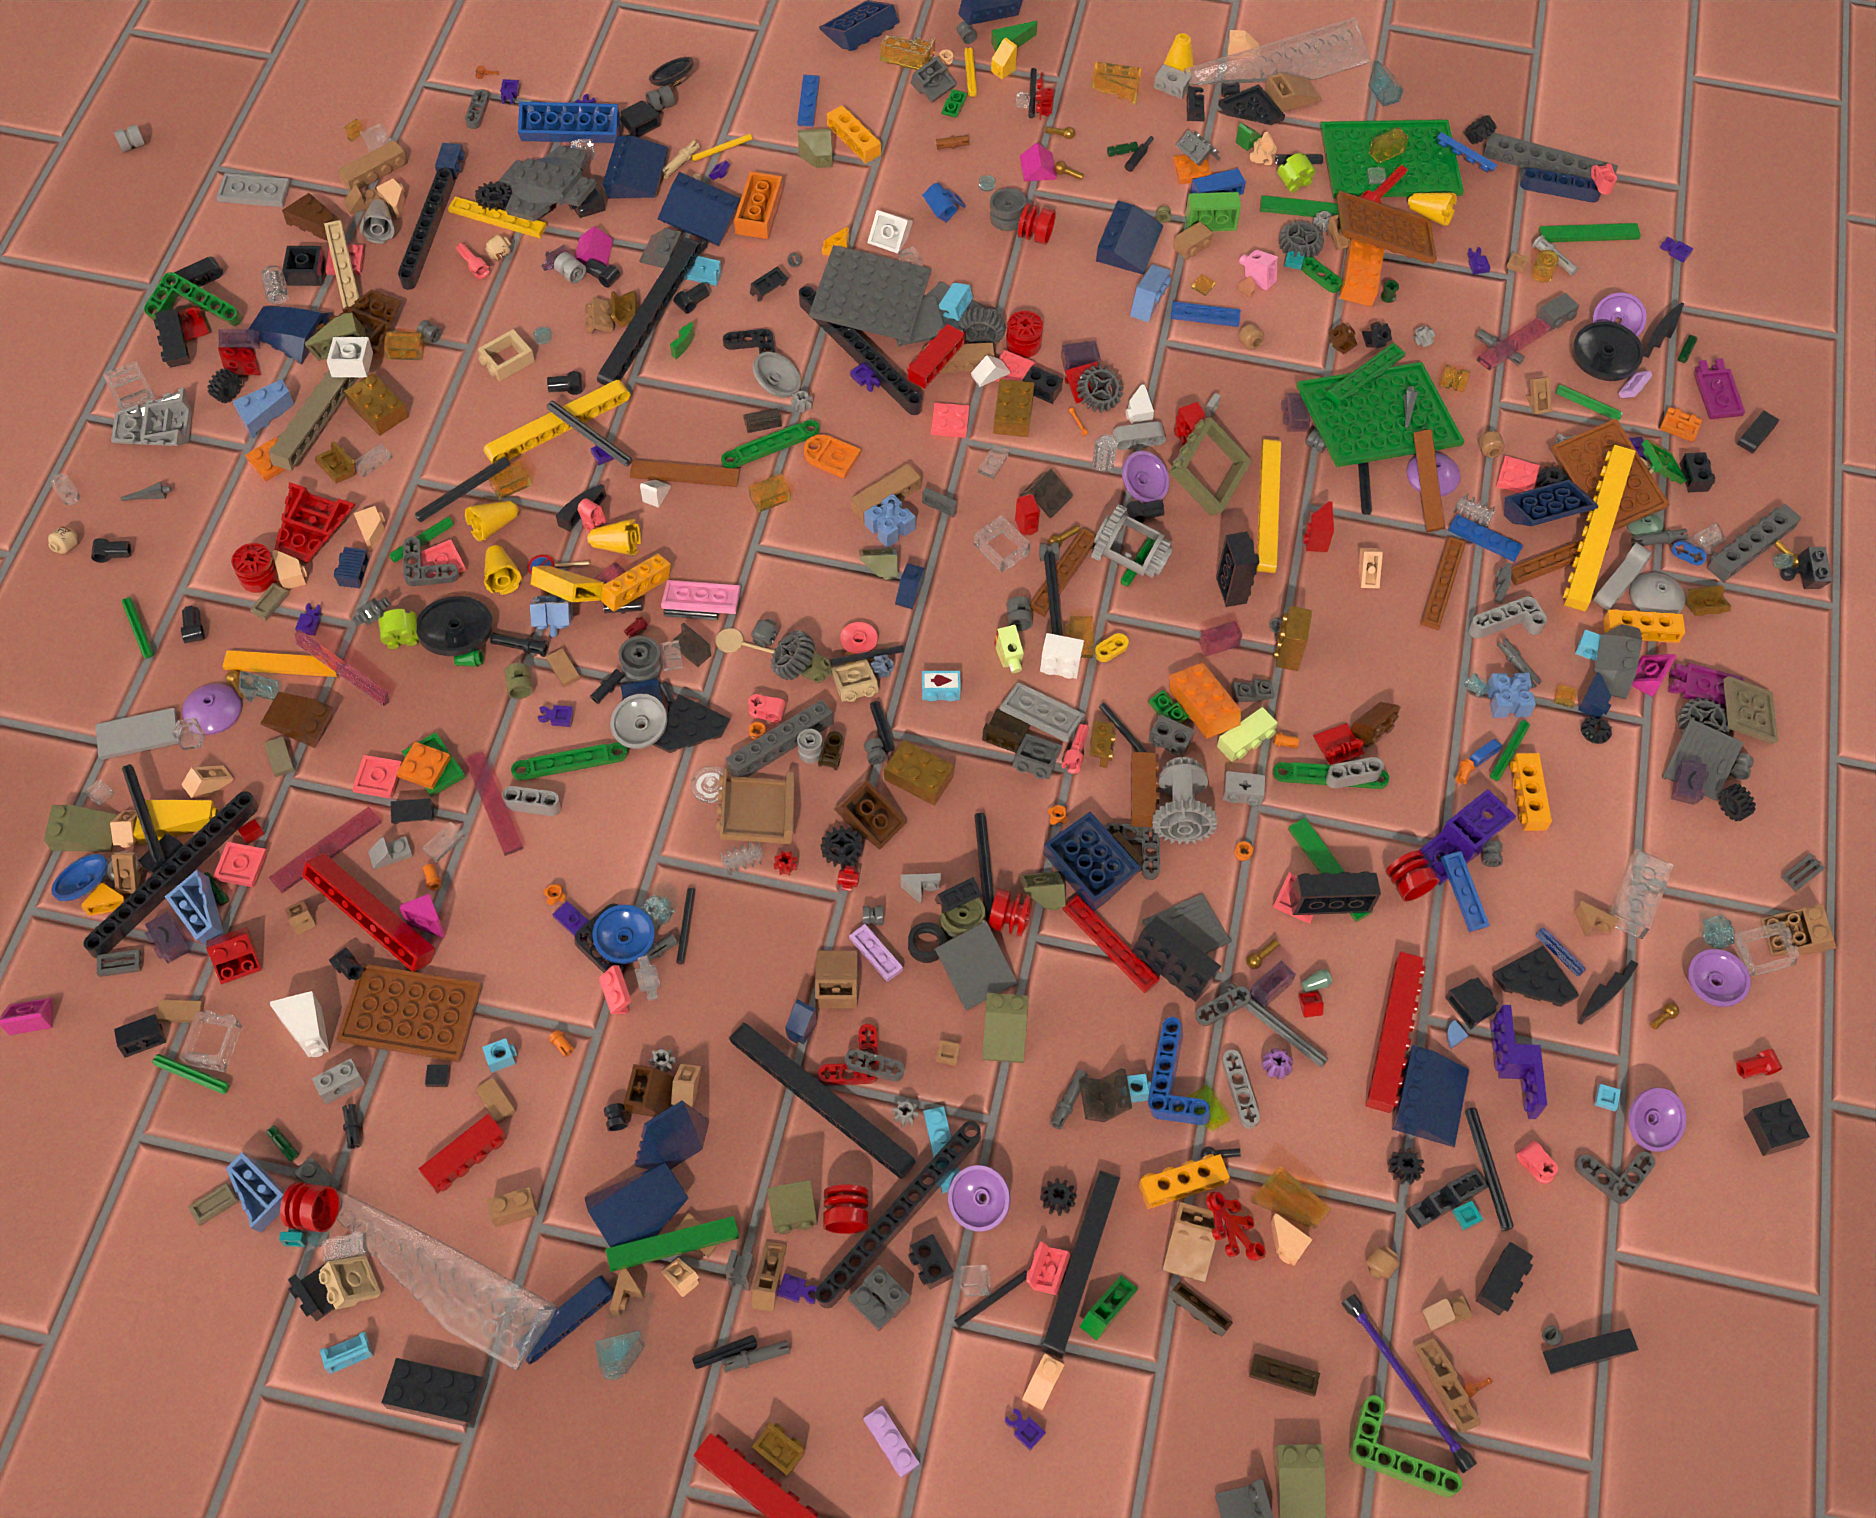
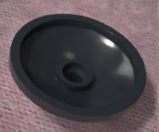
M680 57L671 60L654 70L649 80L655 86H678L693 69L694 61L691 57Z

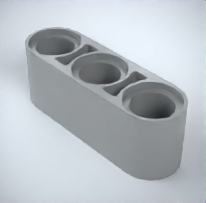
M1161 422L1126 425L1113 430L1115 444L1119 450L1157 446L1166 441Z
M1376 757L1334 764L1328 771L1326 783L1331 788H1342L1374 782L1379 779L1384 764L1382 760Z
M509 786L502 792L506 808L511 811L555 816L561 811L559 797L552 791Z

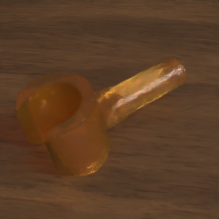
M478 66L475 71V77L478 79H482L484 74L499 75V71L486 70L483 66Z
M1488 1378L1476 1386L1469 1381L1463 1388L1471 1398L1483 1387L1493 1383L1491 1378Z

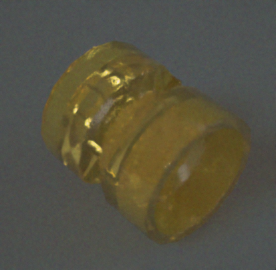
M1550 250L1540 251L1531 271L1533 279L1538 282L1550 281L1559 262L1558 255Z
M1446 364L1440 386L1448 389L1453 387L1455 391L1463 393L1470 371L1465 369L1457 370L1456 367Z

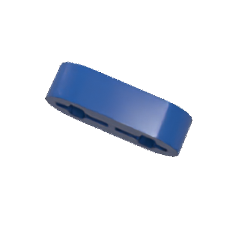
M1678 540L1673 544L1672 553L1676 557L1693 565H1701L1706 561L1707 553L1704 549L1684 540ZM1682 544L1684 545V549L1689 552L1687 553L1685 551H1682L1681 553H1678V549L1676 548V546L1680 547ZM1700 552L1703 559L1696 561L1694 560L1695 556L1690 553L1698 554Z
M1493 739L1478 749L1469 759L1474 762L1475 767H1478L1497 754L1503 745L1497 739Z

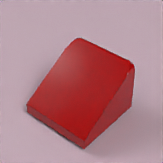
M255 819L237 829L247 845L264 835L262 828Z
M1318 991L1298 994L1304 1018L1323 1015L1324 1003Z

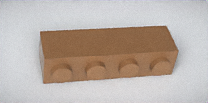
M392 140L337 171L341 183L351 191L354 185L361 189L408 162L405 151Z
M993 343L964 344L940 373L973 371L986 355L995 357Z
M909 464L899 467L894 473L883 477L874 485L868 486L861 493L855 494L850 499L851 510L864 524L865 511L874 505L880 507L881 501L891 494H894L900 501L921 489V477Z

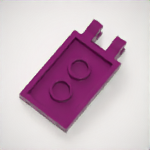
M1723 358L1715 360L1716 365L1711 366L1712 371L1708 370L1706 360H1700L1698 362L1699 366L1695 367V378L1709 419L1743 416L1745 410L1731 369H1725Z
M1676 663L1674 669L1670 670L1669 677L1682 678L1681 680L1674 679L1673 685L1670 684L1668 686V692L1674 694L1683 693V698L1695 700L1698 697L1703 700L1707 697L1708 701L1711 702L1714 699L1715 704L1721 703L1720 708L1726 709L1723 679L1731 676L1743 681V677L1688 663L1686 666Z

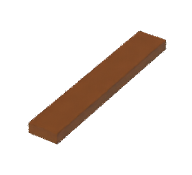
M1432 429L1414 433L1427 533L1445 529Z
M632 460L630 478L737 487L740 472L739 469Z
M1083 528L1057 564L1056 573L1059 595L1095 545L1094 539L1097 534ZM1046 581L1030 603L1031 610L1044 617L1049 611Z
M1448 536L1421 625L1439 630L1466 541Z
M1580 541L1512 566V582L1516 586L1573 564L1575 557H1579L1580 554L1577 551Z

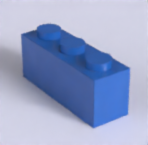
M1237 168L1193 179L1191 193L1239 192V195L1244 194L1246 181Z

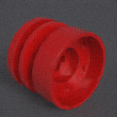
M1027 203L1019 219L1018 238L1023 239L1026 235V240H1030L1034 234V241L1036 243L1046 245L1053 231L1056 211L1044 207L1039 214L1038 205L1033 207L1031 203Z
M1019 311L1009 317L1006 334V347L1009 352L1023 358L1034 356L1039 352L1043 335V321L1040 316L1031 311Z
M248 543L239 547L232 555V567L241 586L245 590L252 593H261L266 591L272 583L277 582L278 572L269 549L264 545Z
M1420 850L1412 851L1399 857L1385 871L1387 876L1391 878L1392 884H1398L1396 890L1404 902L1422 897L1434 889L1440 881L1432 868H1426L1429 863L1427 859H1424V854Z
M998 888L988 924L990 929L1001 932L1004 925L1009 924V934H1012L1014 927L1017 926V936L1022 937L1031 915V896L1026 895L1024 903H1020L1021 893H1018L1015 901H1012L1011 891Z
M295 1182L288 1187L283 1195L280 1207L281 1220L286 1227L291 1229L326 1232L336 1222L340 1206L339 1195L332 1186Z
M851 1184L827 1187L824 1190V1207L828 1210L823 1212V1229L837 1234H855L866 1231L868 1229V1212L864 1209L868 1207V1189Z

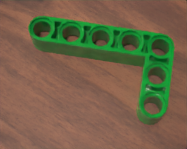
M168 272L163 276L144 306V312L154 321L156 315L152 313L155 309H157V312L170 310L178 296L232 326H237L242 321L241 313L234 306L173 272ZM167 294L166 298L161 300L163 295ZM217 305H220L217 310H214ZM232 313H235L232 318H229Z

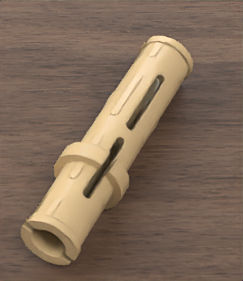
M693 140L685 149L682 148L679 154L663 168L662 176L666 174L664 176L665 179L669 178L685 161H689L691 155L700 149L698 143L694 146L696 141Z

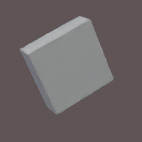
M1217 393L1213 395L1207 404L1205 416H1213L1219 407L1221 395Z

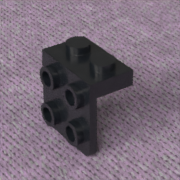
M325 1264L302 1280L296 1274L288 1279L292 1285L288 1288L295 1299L299 1297L303 1303L300 1305L301 1310L306 1317L311 1315L316 1322L335 1309L334 1305L330 1304L327 1300L328 1290L326 1285L322 1284L319 1280L320 1270Z

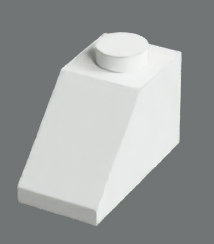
M1145 384L1139 387L1130 399L1128 409H1126V417L1130 419L1131 425L1149 423L1153 420L1154 410Z

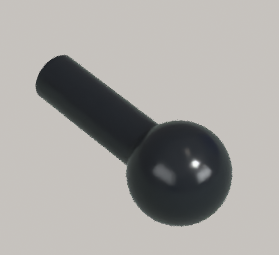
M1800 566L1783 568L1780 572L1781 578L1785 581L1793 580L1796 574L1801 572Z
M665 682L660 685V688L669 704V712L675 699Z
M1207 1146L1201 1150L1200 1157L1202 1159L1209 1154H1214V1156L1221 1154L1222 1158L1241 1157V1149L1215 1150L1213 1147Z

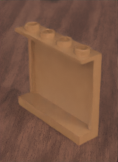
M724 767L723 775H719L718 787H722V790L718 789V801H721V804L717 805V816H721V818L717 819L716 831H720L719 839L791 844L793 834L794 773L786 772V780L726 776L727 768Z

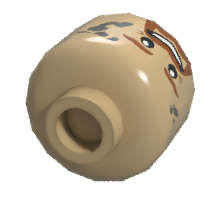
M496 235L486 242L485 250L492 260L500 261L510 254L509 246H511V243L506 237L502 238L500 235Z
M59 527L49 535V547L54 552L66 554L77 545L78 536L69 527Z

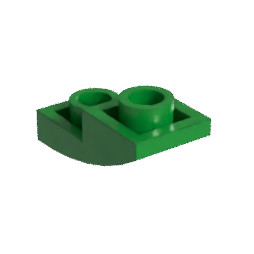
M952 89L949 98L945 101L941 114L957 118L964 106L967 93Z
M692 322L683 326L678 331L679 338L670 344L671 356L675 359L679 358L688 349L694 339L695 332Z
M1164 690L1148 701L1149 705L1159 716L1161 714L1178 723H1182L1189 717L1178 702L1174 703Z

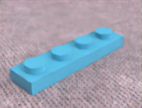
M944 1107L923 1111L933 1158L951 1139ZM940 1162L938 1168L944 1169L949 1164L947 1162ZM959 1167L940 1186L942 1193L949 1191L952 1180L959 1173Z

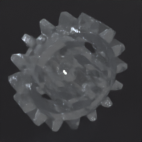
M647 955L637 958L639 969H635L640 992L645 991L648 1001L657 999L656 988L661 987L656 966L655 964L650 965Z

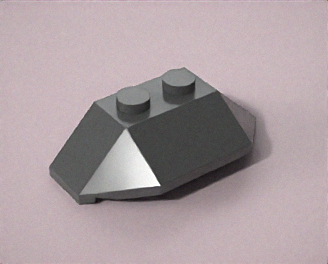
M1621 624L1600 637L1594 672L1602 675L1611 696L1626 699L1636 676L1642 646V636L1639 628Z

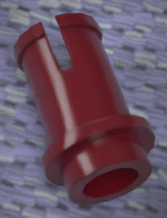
M637 617L636 621L624 630L629 639L635 637L643 629H647L648 623L643 617Z

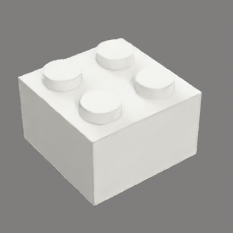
M333 337L327 358V364L332 377H367L373 356L369 337Z
M1047 633L1042 651L1040 672L1077 679L1084 640Z

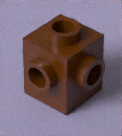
M1341 323L1329 332L1331 345L1342 354L1347 353L1358 345L1354 336L1356 333L1351 326L1348 327Z

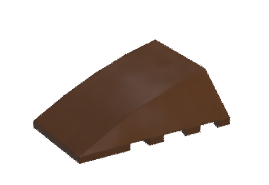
M371 289L355 300L354 305L342 309L343 312L338 316L344 313L354 314L365 328L366 337H369L373 355L378 353L401 306V301ZM333 315L329 318V322L338 316ZM327 322L325 325L323 323L318 326V329L321 330L329 322Z

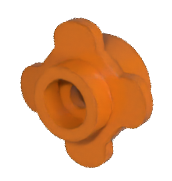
M1056 805L1047 810V813L1050 815V824L1056 825L1057 823L1068 822L1069 818L1066 816V807Z
M560 884L550 885L543 890V894L547 897L546 902L550 906L558 901L563 902L566 899Z

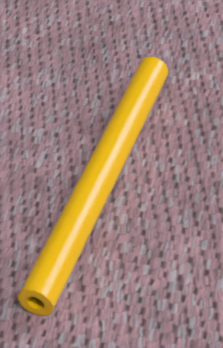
M747 134L691 155V159L695 162L752 140V136Z

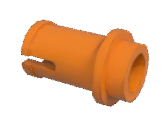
M1282 732L1276 733L1273 744L1277 745V747L1285 746L1297 749L1299 737L1283 735Z
M1464 759L1459 764L1460 769L1455 777V781L1459 784H1467L1469 775L1475 768L1474 762L1470 759Z
M425 865L422 871L427 881L426 887L432 891L439 889L442 880L438 878L435 865Z
M556 1030L549 1036L550 1043L558 1048L563 1057H567L575 1048L564 1037V1032Z

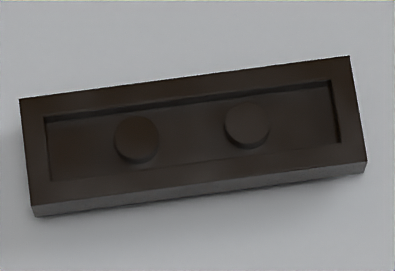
M1178 1282L1168 1295L1176 1305L1186 1309L1193 1318L1203 1322L1214 1334L1223 1337L1233 1324L1231 1320L1181 1282Z
M1254 1354L1249 1377L1315 1397L1320 1373Z

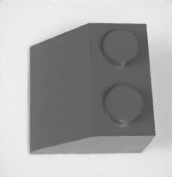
M665 228L652 235L640 258V263L665 268L682 240L681 232Z

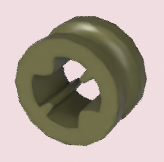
M1167 206L1158 207L1156 210L1157 221L1162 223L1168 222L1171 219V209Z

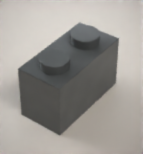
M1564 293L1541 306L1536 319L1549 331H1552L1555 328H1560L1565 322L1572 321L1577 316L1580 305L1567 293Z

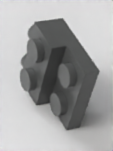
M1026 733L1015 755L1013 767L1021 773L1028 772L1034 774L1038 779H1049L1061 753L1062 745Z

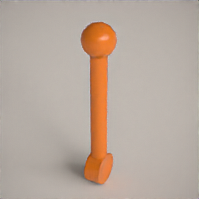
M1070 407L1068 409L1069 413L1073 415L1083 436L1087 435V430L1077 417L1075 408Z

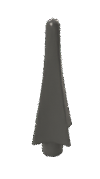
M1412 386L1408 387L1406 394L1403 396L1405 428H1409L1413 407L1418 392H1415V388Z
M158 482L148 488L121 497V501L166 499L165 493H170L172 490L170 485L162 486L161 482Z

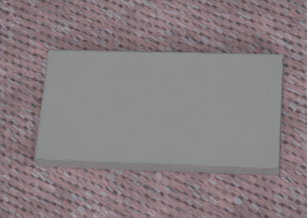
M225 173L216 198L218 202L284 207L291 181L289 178Z
M1017 682L1000 707L1001 711L1067 743L1085 714Z
M174 708L95 724L98 757L100 760L179 744L177 716Z

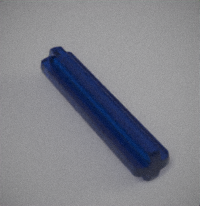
M1541 928L1536 933V937L1576 976L1579 977L1585 972L1586 968L1545 928Z

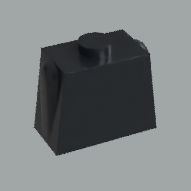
M643 100L620 111V121L631 136L639 138L661 126L659 113Z
M596 188L593 189L579 207L569 204L571 210L574 209L579 218L605 211L604 200Z
M1478 977L1450 989L1445 997L1470 1030L1497 1011L1496 1006L1498 1002L1493 997L1492 991L1485 987Z

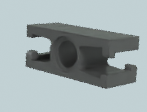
M731 1249L725 1269L728 1285L735 1287L736 1283L742 1284L743 1290L750 1291L756 1272L754 1257L748 1253H745L744 1257L738 1256V1251Z

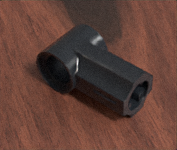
M590 258L585 266L586 272L596 277L606 288H609L621 275L615 266H606L595 259Z
M703 283L698 284L686 293L684 291L678 292L673 302L684 313L689 314L695 309L697 303L709 296V291Z
M572 371L567 376L548 377V392L567 391L572 395L582 393V374Z
M1136 500L1126 505L1129 517L1140 523H1143L1148 518L1164 516L1165 512L1161 500L1146 503Z
M97 538L93 541L91 559L98 563H105L109 558L130 557L132 553L131 544L129 541L109 542L106 539Z
M186 606L182 610L183 627H181L184 643L205 640L199 608Z
M347 947L329 959L339 974L342 973L348 980L356 981L361 977L363 968Z

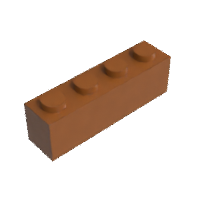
M1132 752L1131 826L1153 827V815H1155L1156 810H1160V808H1156V804H1159L1160 792H1156V788H1159V777L1156 776V772H1159V761H1156V753Z

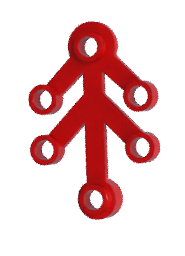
M1213 1191L1208 1193L1206 1204L1213 1212L1216 1226L1212 1229V1236L1215 1240L1219 1241L1226 1238L1227 1235L1229 1244L1225 1246L1226 1254L1229 1257L1239 1255L1240 1249L1236 1241L1237 1236L1246 1247V1256L1249 1260L1258 1261L1263 1259L1266 1255L1264 1246L1260 1242L1252 1243L1239 1227L1241 1226L1244 1230L1253 1228V1218L1251 1216L1230 1215L1226 1210L1228 1209L1231 1214L1241 1211L1240 1202L1237 1199L1226 1200L1220 1192ZM1222 1218L1225 1221L1226 1230L1223 1227Z

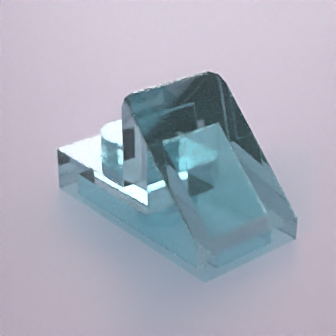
M241 671L239 690L248 702H251L255 696L274 700L278 693L279 681Z

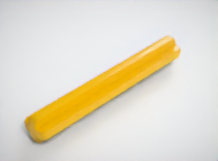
M970 47L965 48L964 52L969 97H976L977 86L973 49Z

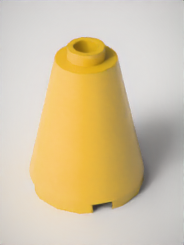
M1181 33L1176 35L1163 64L1192 75L1194 59L1191 38L1189 35Z
M1414 193L1413 196L1409 197L1408 206H1410V210L1442 226L1449 225L1454 215L1453 204H1456L1457 196L1455 193Z
M511 501L473 505L465 509V518L467 525H471L473 528L471 533L475 539L483 541L517 518L519 510L517 505Z
M635 519L598 527L588 533V543L593 548L634 556L640 550L637 549V544H641L640 527L634 523Z
M490 546L485 554L484 584L486 589L493 594L494 592L500 593V595L512 593L519 587V582L522 580L521 573L501 546Z

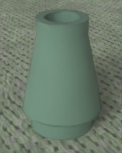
M1319 969L1305 980L1300 981L1305 993L1329 988V985L1333 984L1327 969Z

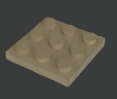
M1731 676L1724 678L1728 728L1770 744L1778 742L1773 692Z

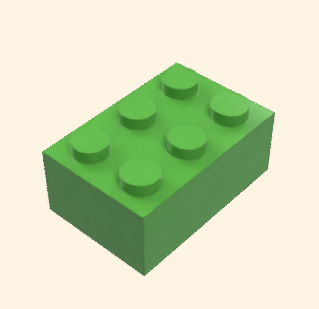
M1239 192L1189 194L1185 213L1186 229L1200 221L1210 231H1236L1241 210Z

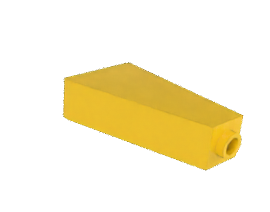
M533 566L531 585L570 602L601 601L604 584L602 581L551 566Z
M145 800L158 840L167 833L175 837L199 831L219 812V809L216 808L212 800ZM137 815L133 836L139 844H145L147 842Z

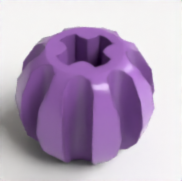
M1278 1048L1271 1049V1052H1267L1264 1055L1263 1071H1268L1267 1076L1270 1078L1276 1076L1278 1080L1283 1079L1285 1075L1288 1076L1293 1070V1059L1287 1056L1288 1052L1286 1050L1279 1051Z

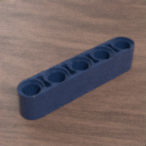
M1525 169L1520 181V186L1524 190L1595 203L1599 201L1601 196L1593 179L1541 169Z
M603 1275L596 1277L516 1343L515 1348L528 1364L536 1362L613 1298L615 1290Z

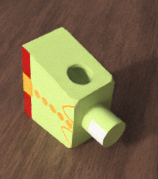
M1016 625L997 629L994 645L1002 666L1010 667L1011 673L1020 672L1022 670L1020 663L1024 653Z

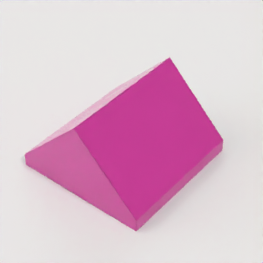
M1038 142L1020 155L1024 182L1057 179L1056 172L1054 171L1053 154Z
M592 227L579 238L575 253L576 260L586 265L587 261L591 258L607 266L613 239L597 227Z
M1642 655L1638 662L1632 687L1653 697L1676 659V655Z
M430 894L400 906L403 917L409 926L442 938L445 937V931Z
M45 998L9 1004L0 1016V1026L9 1035L52 1028V999Z

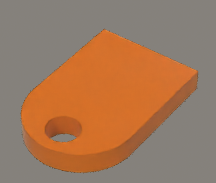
M823 434L810 437L804 444V457L809 464L843 479L846 478L861 455V449ZM815 445V446H817L818 448L815 449V450H812V449H810L809 447Z

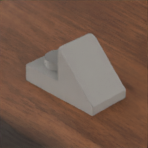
M406 836L388 843L382 837L368 851L374 870L413 857Z
M941 873L901 875V888L921 903V890L935 891L941 889Z

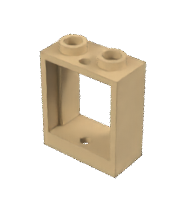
M514 329L478 348L480 363L482 366H486L492 377L495 376L499 382L535 362L533 351ZM511 345L519 353L500 365H497L491 358V356Z

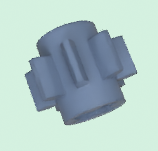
M887 655L874 656L875 660L871 662L873 673L877 674V678L890 677V672L894 669L893 661Z

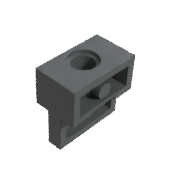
M938 56L915 71L910 82L920 95L923 93L931 103L956 87L957 84L947 73V67Z
M878 1265L863 1280V1284L848 1298V1301L880 1331L910 1303V1295ZM874 1295L884 1304V1306L874 1297Z

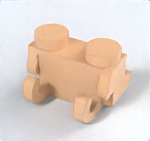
M1264 132L1262 138H1258L1254 142L1255 149L1250 153V160L1256 164L1264 163L1268 166L1273 162L1271 155L1276 153L1277 147L1269 132Z

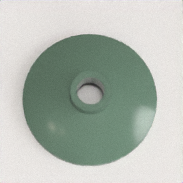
M1652 514L1627 525V529L1633 536L1637 537L1662 533L1663 524L1656 514Z

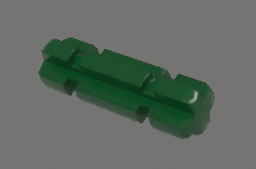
M1130 142V144L1110 146L1107 148V154L1111 157L1115 156V154L1121 155L1130 153V151L1135 152L1138 149L1137 142Z
M1689 335L1678 357L1679 362H1687L1698 340L1696 336Z
M205 872L204 874L209 877L213 895L218 904L223 906L225 903H228L229 898L227 894L223 892V889L212 878V875L209 872Z
M275 1125L266 1130V1134L289 1161H294L299 1157L298 1151Z

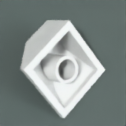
M877 210L867 243L899 253L909 236L913 221Z

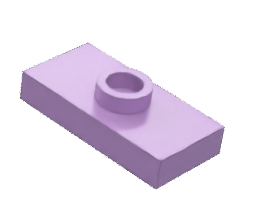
M1635 372L1618 393L1620 398L1635 397L1652 377L1651 372Z

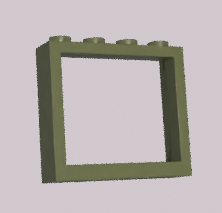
M1209 417L1204 420L1201 419L1195 424V429L1187 437L1188 441L1180 449L1179 456L1172 462L1173 466L1169 473L1212 516L1223 512L1252 460ZM1206 434L1234 462L1215 497L1186 468Z

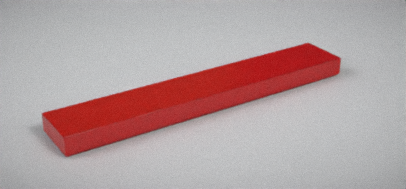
M1078 895L1065 904L1066 907H1062V910L1144 994L1160 981V978L1132 953V950Z

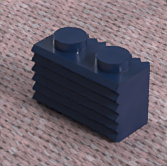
M442 142L435 164L436 172L440 168L446 167L451 170L453 178H457L458 173L462 172V161L466 159V151L463 150L462 144Z
M344 547L343 553L339 554L338 568L334 570V578L339 586L358 589L361 587L370 559L367 549Z

